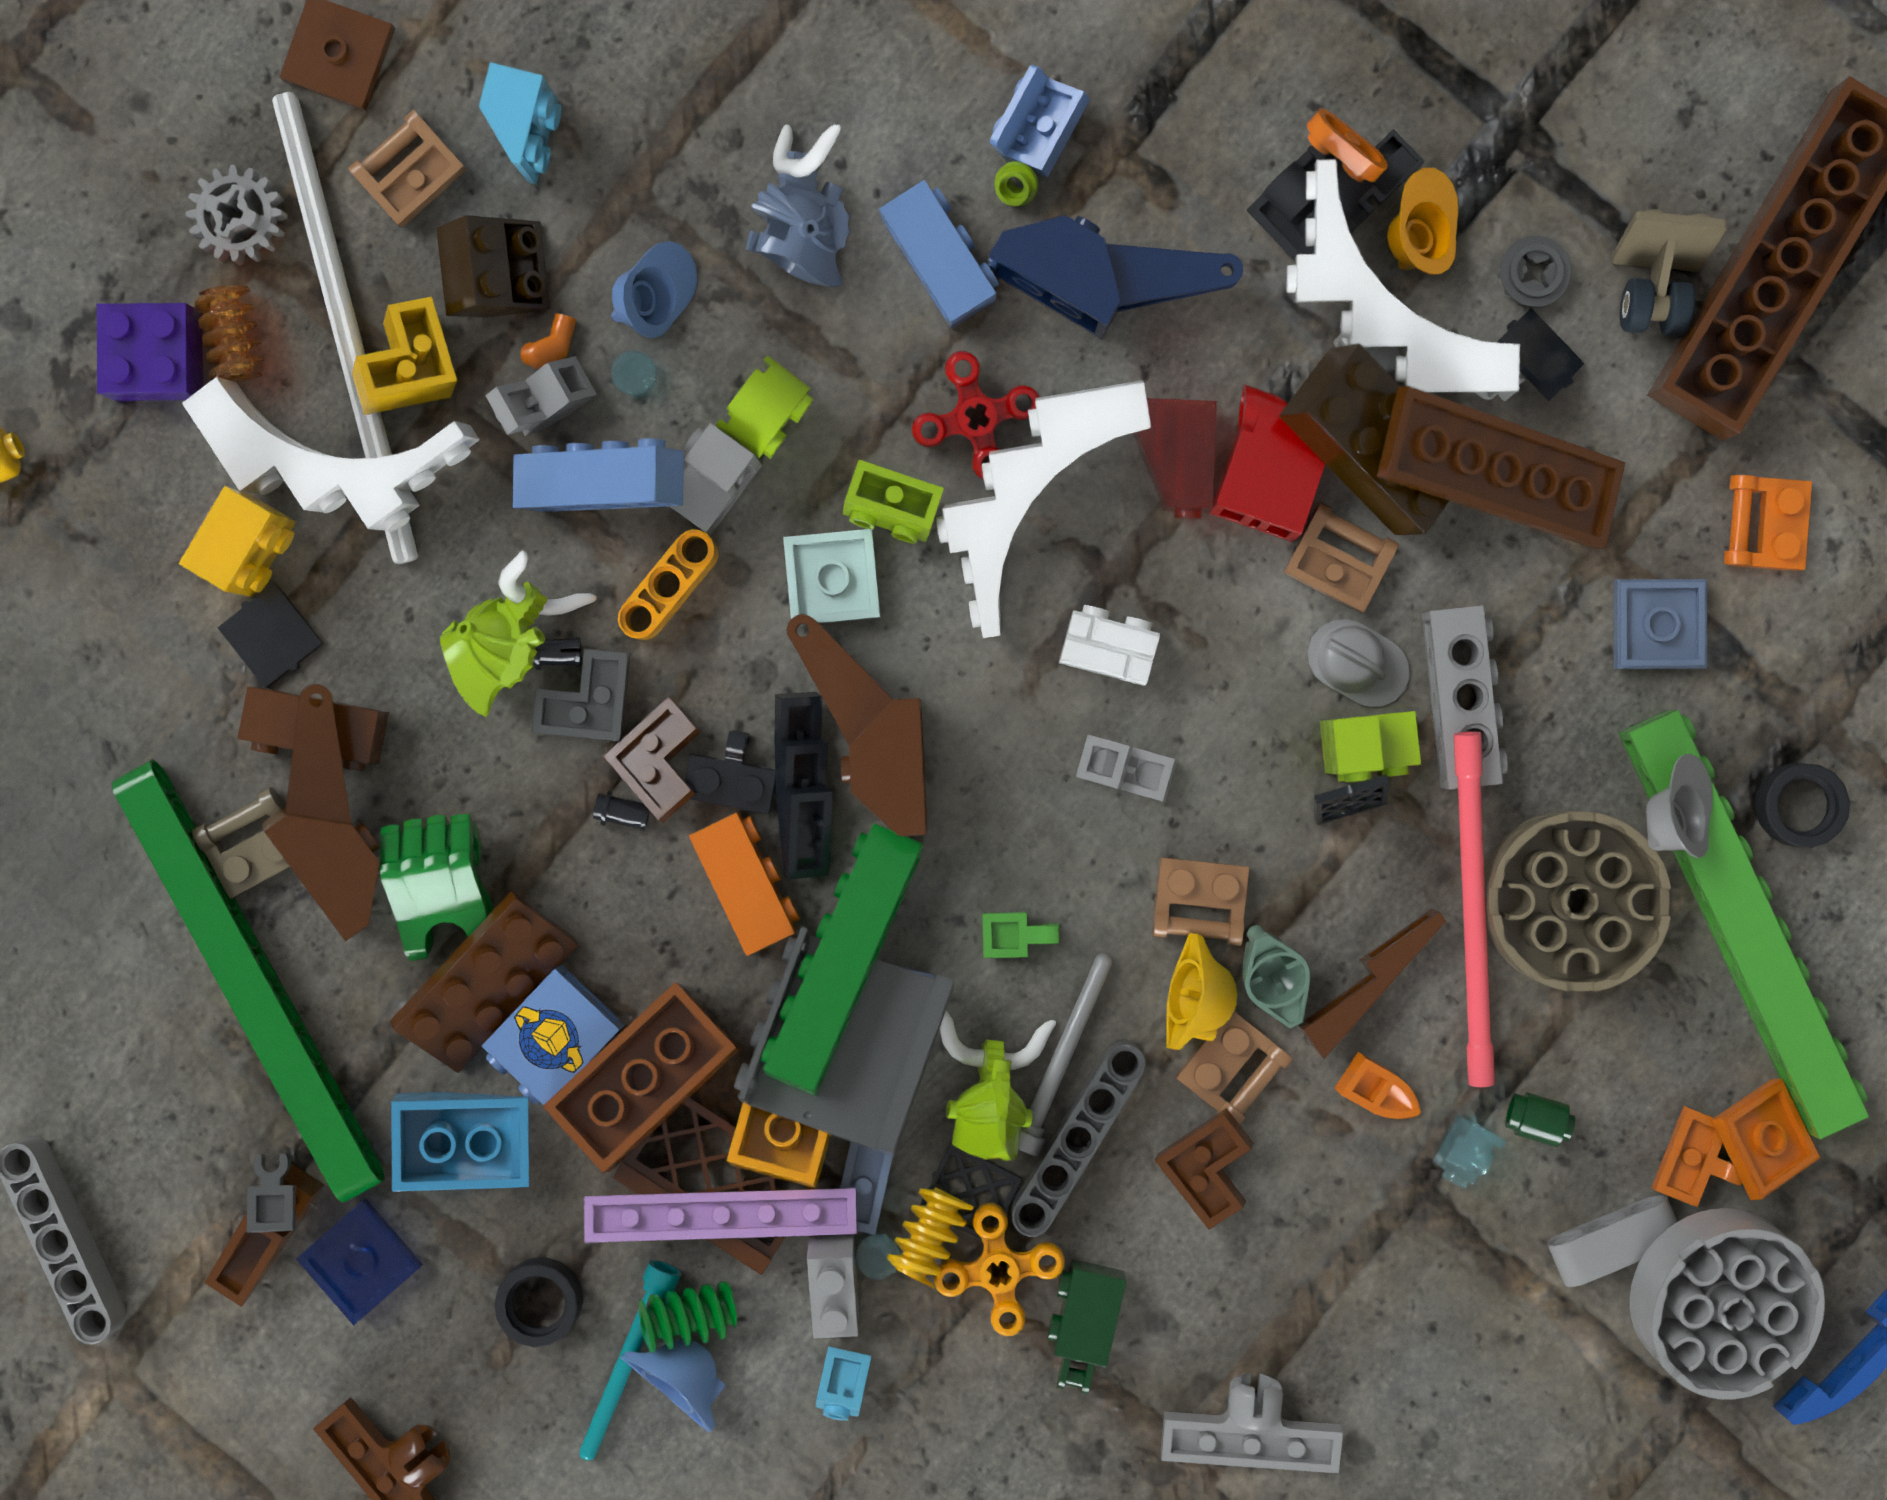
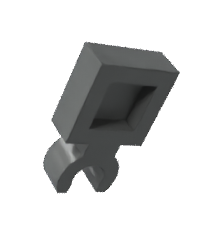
M289 1153L279 1155L280 1164L274 1172L267 1170L265 1154H256L253 1168L256 1175L261 1178V1186L247 1187V1232L296 1230L297 1185H283V1177L288 1174L291 1168Z

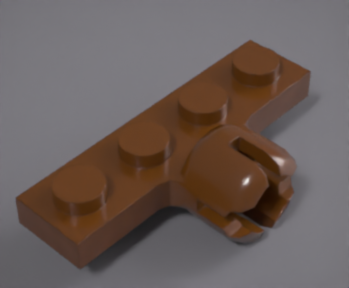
M350 1397L313 1428L371 1500H435L430 1494L427 1484L448 1466L450 1450L445 1439L430 1451L426 1449L425 1444L439 1433L431 1426L417 1424L396 1441H389L384 1438L352 1397Z

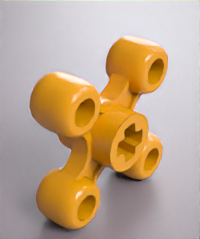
M987 1202L980 1205L973 1215V1227L984 1244L982 1254L972 1262H961L956 1259L942 1261L938 1266L943 1272L940 1276L934 1275V1284L936 1289L947 1297L958 1296L972 1286L986 1288L994 1299L990 1317L993 1329L1003 1336H1013L1018 1334L1025 1324L1024 1308L1015 1296L1017 1283L1027 1276H1037L1042 1279L1056 1278L1063 1271L1065 1257L1062 1249L1052 1242H1041L1027 1252L1012 1250L1004 1239L1005 1231L1008 1227V1217L1005 1210L996 1203ZM986 1216H994L998 1219V1223L993 1227L985 1226L982 1221ZM1045 1255L1055 1258L1054 1263L1049 1266L1042 1265L1039 1260ZM1001 1261L1007 1263L1008 1274L1006 1276L1001 1272L998 1277L992 1276L991 1263L994 1262L997 1266ZM947 1273H955L959 1276V1279L954 1283H948L943 1277ZM1005 1312H1011L1016 1317L1011 1322H1005L1000 1316Z

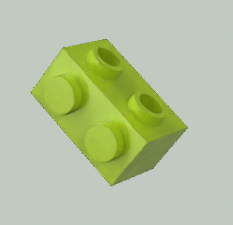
M859 459L845 498L842 514L849 516V521L852 524L865 529H874L875 525L892 531L891 535L894 538L912 544L917 543V540L926 542L944 488Z

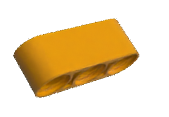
M691 529L682 533L618 612L620 629L626 635L638 640H648L659 634L717 562L719 549L714 539L701 530ZM693 540H704L708 546L707 556L701 562H690L686 556L688 544ZM666 574H676L680 582L679 590L671 597H663L658 590L659 580ZM641 607L647 608L652 617L651 624L646 630L636 632L631 627L630 617L636 609Z

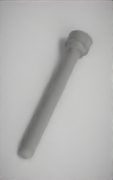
M1101 953L1096 956L1030 1107L1033 1113L1032 1124L1029 1128L1021 1127L1018 1149L1034 1156H1039L1045 1142V1139L1042 1138L1045 1131L1042 1128V1124L1111 968L1112 959L1108 954Z

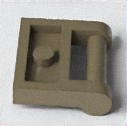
M272 787L260 792L257 800L211 825L204 823L192 830L195 842L205 852L230 899L242 895L291 868L265 834L264 830L227 851H224L219 842L220 839L266 814L271 817L285 807L281 798Z

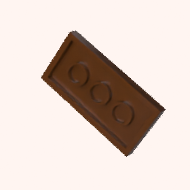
M511 891L390 1020L392 1028L459 1073L483 1048L482 1045L543 980L576 949L578 943L572 935Z

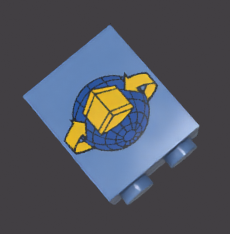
M560 965L543 980L482 1047L488 1052L486 1059L497 1071L502 1074L509 1072L521 1083L518 1089L523 1096L529 1097V1101L535 1105H538L540 1102L544 1105L580 1072L626 1024L565 966Z

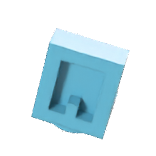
M828 1346L816 1399V1407L824 1409V1416L842 1421H848L850 1415L859 1416L871 1361L870 1355Z

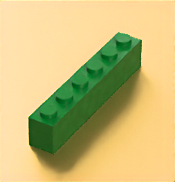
M875 823L872 824L868 834L861 832L852 852V857L857 858L851 874L843 872L834 892V897L839 899L833 914L827 912L824 914L817 929L816 937L821 939L816 953L815 955L807 953L800 967L797 978L803 980L799 991L796 996L789 994L782 1007L779 1019L785 1022L778 1038L770 1036L761 1055L760 1061L766 1063L763 1070L767 1076L817 1096L922 857L923 843L906 836H898L894 831Z

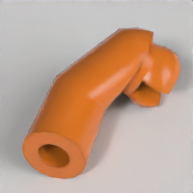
M556 313L550 336L523 345L520 352L522 362L526 366L539 370L548 362L565 359L569 353L577 319Z

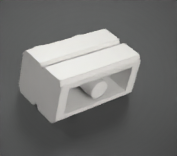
M1084 605L1082 612L1074 610L1070 618L1059 663L1145 686L1148 682L1160 633L1151 631L1152 623L1127 616L1125 624L1108 620L1109 611L1089 605Z

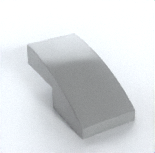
M1087 735L1076 777L1166 802L1178 760Z

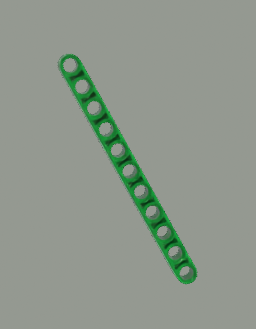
M152 759L112 781V789L117 801L333 1194L343 1203L383 1182L385 1175L379 1159L235 898H229L205 852L195 842L192 830L196 826L165 770L157 761Z

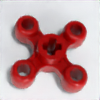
M957 351L950 355L944 367L947 379L955 386L958 392L956 406L946 414L938 415L927 412L918 415L912 423L911 434L916 443L926 448L938 446L946 437L953 434L965 436L973 446L972 470L979 479L984 480L982 460L989 455L990 451L1000 450L994 442L996 426L1001 421L1010 418L1020 421L1029 420L1028 410L1036 409L1035 399L1040 398V396L1032 387L1018 385L1001 398L992 399L987 397L979 388L980 363L977 357L967 351ZM960 360L966 361L970 366V372L964 378L959 377L955 372V365ZM1021 394L1026 395L1030 400V405L1025 411H1019L1015 405L1016 398ZM977 404H980L984 407L982 415L987 418L986 423L983 426L976 424L975 428L971 429L967 426L970 418L964 415L968 407L975 409ZM931 421L936 425L937 432L934 437L927 439L923 437L921 427L924 423Z

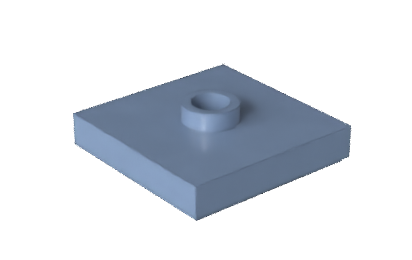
M1707 579L1613 580L1614 669L1707 668Z

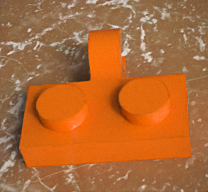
M1683 1106L1652 1184V1189L1698 1207L1710 1174L1741 1186V1179L1733 1163L1718 1157L1723 1142L1713 1124L1712 1119L1714 1117Z

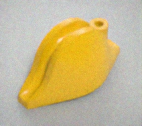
M1189 933L1173 972L1167 997L1166 1048L1175 1050L1182 1049L1192 1038L1213 1041L1216 1037L1217 1029L1231 1018L1237 1004V988L1234 978L1210 954L1203 936Z

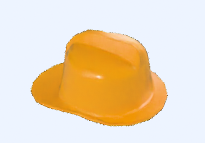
M1421 168L1411 174L1404 185L1400 212L1393 218L1387 233L1389 249L1398 260L1399 268L1403 270L1417 268L1429 275H1440L1448 270L1455 260L1458 197L1450 179L1445 173L1436 168Z

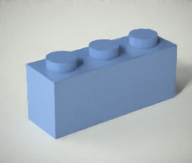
M925 180L879 208L880 218L947 324L953 329L996 301V292L993 288L998 286L999 283L986 262L978 265L970 250L974 249L975 245L962 225L955 228L946 213L951 211V208L943 193L938 187L931 191Z

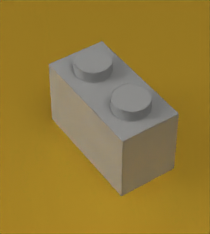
M854 1234L811 1235L808 1242L807 1267L813 1338L858 1336L859 1294Z

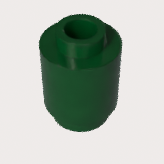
M1528 1092L1524 1096L1514 1093L1507 1109L1505 1127L1514 1130V1134L1517 1136L1558 1147L1562 1140H1570L1576 1117L1569 1114V1104Z

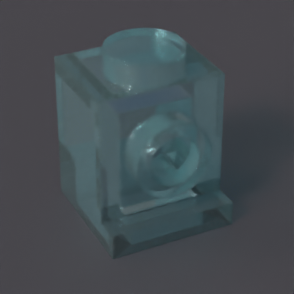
M1457 1114L1433 1161L1444 1169L1443 1178L1466 1189L1469 1182L1475 1184L1478 1176L1483 1177L1488 1172L1494 1159V1153L1491 1152L1493 1146L1496 1145L1503 1148L1506 1140L1497 1133Z

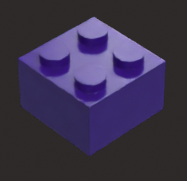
M187 303L96 304L98 394L115 401L186 400L203 387V312Z

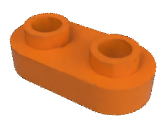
M1320 108L1307 122L1306 125L1310 132L1307 136L1309 142L1319 152L1326 155L1330 152L1342 161L1344 170L1356 181L1362 182L1365 179L1375 182L1388 168L1383 155L1332 112Z

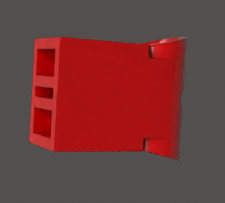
M1244 384L1239 404L1238 433L1209 514L1293 542L1303 532L1325 463L1279 417L1287 405L1280 396Z

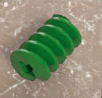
M720 1281L717 1284L716 1291H714L711 1285L704 1284L700 1287L698 1295L693 1288H685L681 1299L676 1291H668L665 1294L664 1303L658 1294H650L646 1306L642 1299H639L638 1308L641 1331L651 1353L656 1352L657 1340L659 1338H662L668 1350H671L674 1346L675 1335H680L687 1347L691 1346L693 1332L697 1331L702 1342L707 1343L711 1328H715L719 1338L723 1340L726 1338L727 1325H732L733 1328H736L737 1325L734 1297L727 1281Z

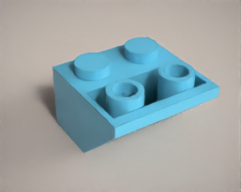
M490 62L479 108L514 166L528 183L537 185L539 174H545L549 166L551 149L547 147L550 131H556L559 126L562 106L558 104V98L543 75Z

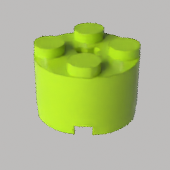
M767 355L763 360V365L768 368L765 373L756 368L726 408L729 411L727 415L731 417L729 422L725 423L719 419L715 427L753 453L757 459L763 454L770 459L773 457L786 439L787 435L781 431L789 419L798 423L814 400L808 395L811 390L810 386Z

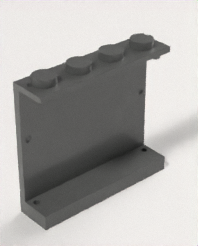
M801 927L798 937L790 936L786 944L782 962L788 964L782 980L775 978L768 992L766 1004L772 1005L767 1020L766 1022L759 1020L753 1032L750 1046L755 1047L756 1050L750 1065L743 1063L737 1075L734 1088L740 1090L738 1098L744 1104L894 1157L954 990V980L938 974L936 979L876 959L817 1096H813L767 1076L763 1070L766 1063L760 1061L770 1036L778 1038L785 1021L780 1020L779 1016L788 995L796 996L803 982L797 976L807 953L815 955L821 939L810 936L808 929Z

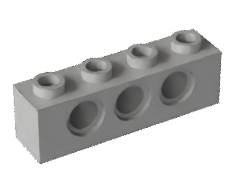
M1484 605L1422 613L1440 789H1458V779L1455 774L1453 734L1466 732L1469 729L1481 733L1483 768L1481 786L1503 784L1502 774L1507 773L1508 762L1504 747H1499L1497 730L1503 727V715L1500 704L1494 703L1492 686L1498 684V669L1495 659H1489L1488 641L1493 640L1491 616L1489 614L1485 615ZM1458 641L1465 642L1471 649V658L1464 666L1457 664L1452 657V648ZM1463 685L1470 686L1476 694L1475 704L1469 710L1461 708L1457 702V692Z

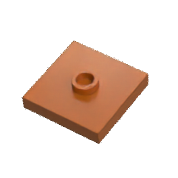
M1782 1078L1769 1080L1712 1119L1750 1200H1762L1820 1159Z

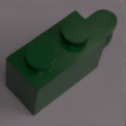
M1072 1259L1070 1271H1062L1057 1288V1297L1063 1298L1060 1315L1052 1313L1047 1333V1340L1054 1341V1356L1062 1357L1057 1388L1064 1389L1065 1385L1081 1388L1080 1393L1088 1394L1095 1365L1107 1368L1126 1285V1277L1123 1270ZM1071 1360L1086 1363L1084 1370L1069 1367Z

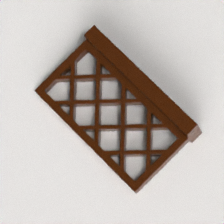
M691 1098L684 1105L691 1109L694 1128L669 1133L665 1120L662 1123L663 1134L653 1137L651 1135L648 1136L624 1159L612 1177L638 1195L688 1193L679 1187L676 1169L702 1163L707 1189L691 1193L720 1192L739 1188V1192L744 1191L743 1186L766 1181L770 1182L771 1191H775L774 1180L778 1179L764 1176L742 1181L740 1168L735 1167L737 1183L711 1188L706 1162L727 1158L729 1152L705 1157L700 1131L719 1127L728 1133L731 1147L736 1127ZM697 1114L713 1124L699 1126ZM695 1132L700 1158L675 1164L670 1138ZM665 1139L670 1165L651 1169L636 1159L646 1143ZM671 1170L673 1183L660 1175L659 1172ZM806 1187L805 1190L815 1189V1188ZM786 1236L774 1237L769 1246L756 1237L715 1238L707 1240L762 1275Z

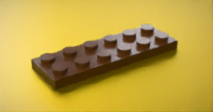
M1402 386L1397 389L1377 477L1593 549H1606L1626 462L1414 387Z

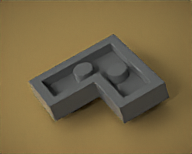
M584 649L580 693L536 689L531 733L621 741L623 738L631 654Z

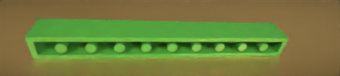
M1665 710L1618 732L1648 799L1670 786L1675 762L1681 755L1691 753L1697 756L1707 769L1712 787L1708 850L1705 856L1699 858L1689 855L1685 850L1673 852L1779 1078L1783 1079L1809 1135L1822 1139L1868 1118L1869 1115L1863 1105L1864 1102H1867L1866 1093L1859 1081L1854 1077H1850L1844 1064L1848 1061L1847 1053L1841 1042L1836 1037L1832 1038L1825 1022L1829 1021L1828 1012L1818 997L1812 996L1806 983L1810 981L1809 972L1803 961L1798 956L1794 957L1788 945V941L1791 940L1790 931L1781 917H1775L1768 902L1772 900L1771 891L1765 880L1761 876H1756L1750 864V860H1753L1752 850L1745 838L1741 835L1737 836L1731 823V820L1734 819L1733 810L1727 799L1723 795H1718L1712 780L1715 779V772L1706 756H1700L1693 742L1696 739L1693 724L1686 715H1681L1679 710Z

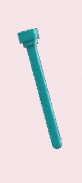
M649 1260L642 1276V1280L645 1282L643 1289L646 1291L642 1299L645 1306L650 1294H658L662 1299L665 1298V1294L668 1291H675L682 1275L676 1267L663 1261ZM639 1309L580 1447L579 1455L585 1461H591L596 1457L633 1369L620 1357L627 1351L639 1353L643 1345L644 1338L640 1326Z

